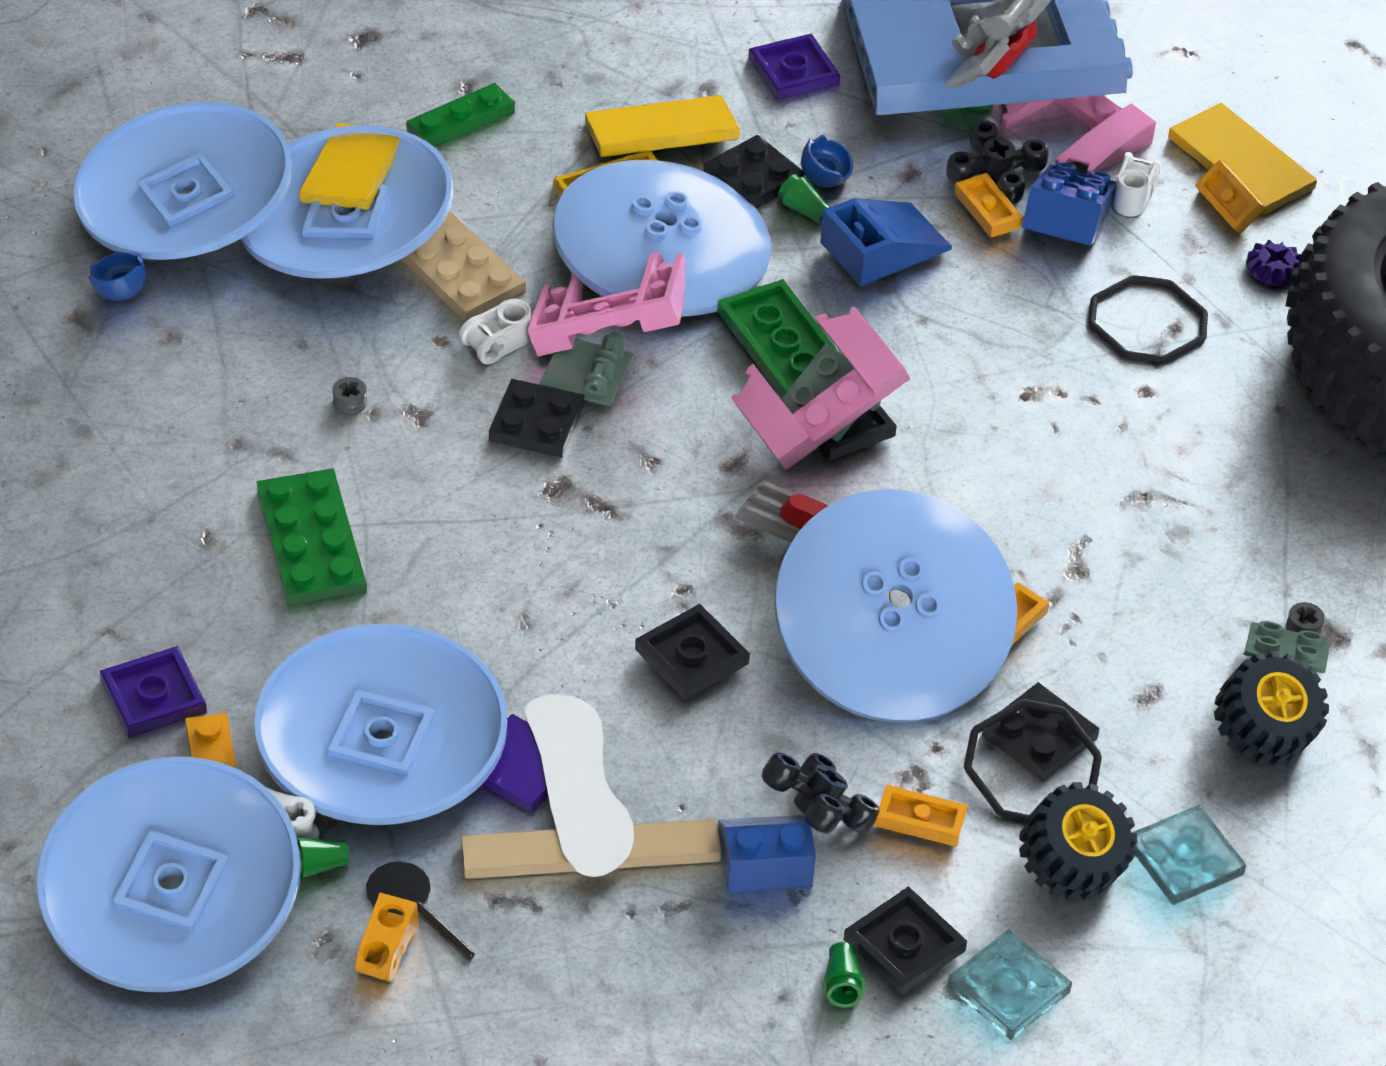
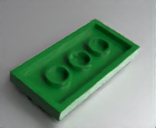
M784 279L718 300L717 312L781 398L825 344L837 350Z
M334 468L256 481L257 494L287 606L367 593L365 575Z

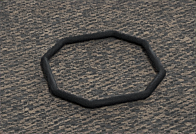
M1131 275L1091 297L1088 324L1092 330L1123 357L1164 363L1200 345L1206 340L1208 312L1172 280ZM1133 282L1167 286L1201 314L1199 337L1165 355L1128 351L1096 323L1098 300Z
M1021 699L975 725L970 731L964 761L965 772L1000 817L1024 822L1029 815L1004 810L972 768L977 738L980 732L1023 707L1061 714L1094 757L1089 784L1097 785L1102 760L1101 752L1070 711L1063 706Z

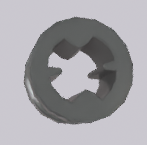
M345 377L335 382L332 390L335 410L342 414L354 415L365 409L367 406V387L362 380L354 377Z
M1297 603L1289 610L1286 630L1294 632L1310 630L1321 634L1325 615L1318 606L1312 603Z

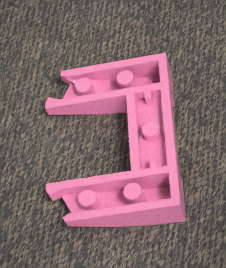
M1105 95L1004 104L1007 113L1001 115L1000 120L1002 126L1007 128L1050 103L1056 102L1091 130L1056 158L1055 163H1071L1073 161L1083 163L1089 166L1086 174H1090V171L1102 172L1123 160L1126 152L1135 153L1151 144L1156 127V121L1131 103L1122 109Z
M651 253L640 288L582 301L583 283L573 273L569 274L571 281L566 289L560 286L551 290L548 284L543 285L527 330L537 356L573 349L576 334L589 335L595 333L600 328L608 326L624 327L639 320L644 333L679 325L685 294L686 260L683 253H679L675 257L673 266H670L668 262L662 263L661 253Z
M855 307L850 308V314L829 319L827 313L815 317L818 324L849 362L853 370L792 414L754 364H751L745 372L749 379L740 395L733 394L731 397L785 471L910 380L904 366Z

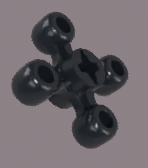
M988 120L977 121L972 126L970 132V145L974 151L981 154L974 158L969 153L963 151L950 155L946 165L947 178L951 183L955 184L956 182L972 178L974 175L987 173L1013 205L1017 204L1023 199L1026 183L1022 174L1014 170L1022 167L1024 170L1032 173L1042 171L1048 162V146L1041 140L1030 139L1022 145L1021 149L1015 150V146L1010 141L998 138L999 132L995 123Z
M778 752L770 757L763 768L761 777L769 787L779 792L788 791L790 788L798 791L794 798V803L805 814L806 822L818 832L824 834L831 833L842 820L848 828L863 834L869 831L877 820L880 812L879 806L872 799L862 794H856L851 798L843 795L848 787L847 781L836 772L835 764L821 754H811L800 767L792 757Z

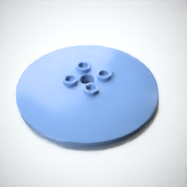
M221 102L175 104L135 117L104 137L90 151L79 168L74 184V204L85 230L92 238L110 250L130 253L135 256L140 255L142 259L152 260L193 257L227 246L246 236L266 221L277 209L287 193L292 176V159L288 144L280 130L267 118L253 110ZM186 190L191 191L190 193H187V194H180V193H182L183 191H186Z
M357 125L316 132L288 144L292 159V176L287 193L269 218L240 240L246 250L259 262L274 270L293 276L317 279L341 278L374 271L414 252L439 229L448 215L453 199L451 173L447 162L435 147L422 138L406 131L383 126ZM354 133H377L399 137V144L393 164L383 183L379 185L378 193L369 210L360 209V206H356L355 209L338 207V204H333L332 206L320 205L317 201H312L311 204L301 203L299 191L329 137Z
M630 160L598 167L572 182L561 195L555 209L553 237L559 255L570 271L582 283L603 297L640 288L651 253H661L662 263L668 262L670 266H673L675 257L679 253H683L686 260L685 294L681 316L717 312L718 300L757 288L766 274L770 261V235L757 209L726 182L704 171L677 163L657 160Z
M894 489L873 490L845 497L824 508L803 526L791 542L782 560L775 587V615L779 634L784 648L796 669L827 700L848 712L871 720L889 723L920 722L945 716L962 708L982 693L996 677L1008 656L1015 635L1017 622L1015 588L1010 571L999 549L988 534L965 513L946 502L922 493ZM894 590L905 592L910 599V605L904 608L894 606L889 600V593Z
M398 624L360 625L344 628L316 638L297 649L279 664L268 678L258 698L254 722L255 738L259 756L271 778L288 795L309 799L314 804L315 812L351 823L368 825L399 824L420 820L445 811L466 799L486 781L495 769L505 746L507 709L501 687L495 676L474 653L456 641L441 634L413 626ZM380 730L388 731L392 734L386 739H377L372 736V734Z
M165 757L141 761L116 770L94 782L81 792L58 817L46 838L39 858L37 871L39 906L45 924L61 951L74 964L95 978L114 986L135 991L173 992L187 990L215 982L232 974L249 963L272 942L283 927L296 900L301 873L300 852L296 833L285 809L277 798L252 776L227 764L203 758ZM170 875H178L183 878L182 884L175 889L168 890L160 886L163 879Z

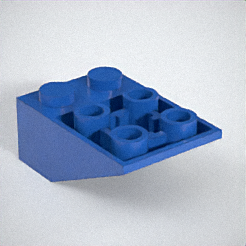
M1056 162L1055 165L1050 164L1031 186L1021 228L1092 246L1098 238L1114 198L1117 181L1110 180L1111 176L1109 174L1099 171H1090V174L1076 171V166L1069 163Z
M853 198L823 210L820 243L860 287L952 249V245L912 203Z

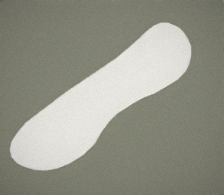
M550 694L535 698L526 705L525 714L541 754L550 808L562 853L578 873L589 877L604 876L622 865L630 855L634 842V829L627 809L610 790L605 779L602 720L592 706L573 696Z

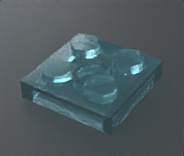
M1200 805L1132 832L1137 834V844L1133 847L1136 851V858L1172 905L1244 875L1245 862Z
M1008 929L950 974L947 986L1011 1041L1068 995L1071 991L1072 981Z

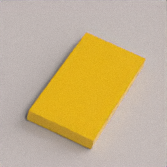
M722 95L585 112V124L601 157L740 139V127Z
M1222 102L1169 128L1168 138L1208 171L1219 159L1224 162L1266 207L1261 213L1263 216L1316 189L1318 179Z

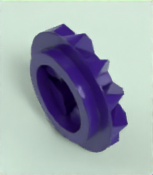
M1268 239L1264 245L1255 243L1253 250L1248 251L1246 265L1252 276L1261 282L1276 286L1289 285L1294 268L1299 267L1301 254H1298L1297 247L1295 246L1286 247L1284 241L1280 244H1274Z

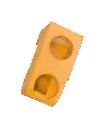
M379 893L357 953L355 964L357 973L388 982L394 979L401 956L404 955L410 938L414 939L419 926L416 902ZM388 909H397L404 916L388 912Z

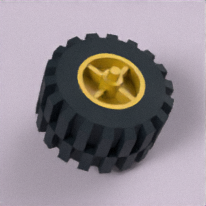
M1269 651L1266 656L1262 652L1254 654L1250 660L1247 658L1224 682L1216 696L1214 704L1219 707L1214 711L1215 720L1222 723L1218 727L1221 736L1227 735L1230 739L1227 745L1232 750L1235 747L1242 751L1240 756L1246 760L1253 756L1256 758V763L1265 765L1269 760L1272 765H1280L1286 759L1289 762L1296 758L1320 734L1319 732L1327 723L1324 717L1329 713V704L1323 702L1328 697L1326 688H1320L1318 683L1321 679L1317 673L1311 675L1307 670L1310 666L1304 661L1300 664L1294 662L1295 656L1286 653L1281 658L1278 651Z
M1072 782L1068 788L1065 784L1057 787L1031 812L1023 823L1025 827L1020 831L1019 840L1024 842V844L1019 848L1020 857L1028 859V862L1024 865L1028 874L1034 872L1038 877L1034 882L1040 887L1044 884L1049 886V893L1056 897L1061 893H1065L1066 900L1075 901L1079 896L1083 900L1091 899L1096 893L1101 894L1129 867L1128 864L1134 859L1136 851L1133 847L1137 844V834L1130 831L1135 826L1133 818H1126L1124 812L1127 808L1122 802L1117 805L1112 800L1114 794L1108 790L1103 794L1098 792L1099 786L1090 783L1086 788H1083L1081 782Z

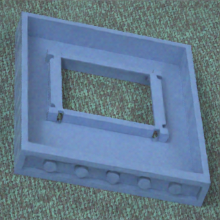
M842 0L876 115L1126 93L1127 79H1131L1133 76L1132 60L1130 57L1126 58L1124 40L1117 36V23L1115 19L1110 18L1108 0H1051L1046 6V10L1060 44L1059 46L1025 48L1011 66L999 77L992 79L987 75L984 77L978 76L975 81L971 83L966 82L959 89L955 87L947 88L945 83L965 61L952 45V40L960 34L951 5L994 2L997 0Z

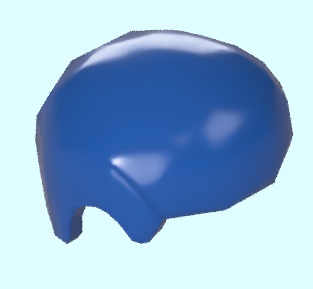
M820 135L815 140L809 138L803 148L800 161L804 175L814 185L822 188L837 187L846 182L853 172V160L849 150L838 141L826 138L825 135Z
M116 252L103 257L96 265H91V276H88L95 292L104 299L122 302L134 298L142 290L146 281V266L140 255L135 256L130 253Z

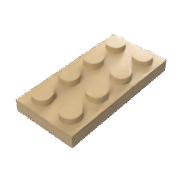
M450 210L442 225L429 240L414 252L400 259L464 322L471 317L480 315L498 306L505 300L514 299L526 293V281Z

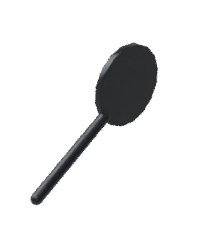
M402 861L389 862L378 867L369 876L366 891L367 898L373 907L376 904L379 893L416 902L418 912L468 958L475 956V952L424 905L428 901L431 887L428 876L421 868L412 863ZM388 909V912L403 915L397 909Z

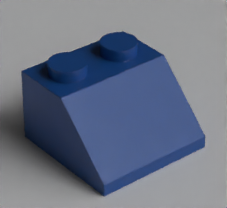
M803 815L718 820L727 893L812 888L816 853L811 826L806 822Z

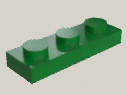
M492 83L407 120V132L422 138L433 147H437L515 113V101L496 83Z

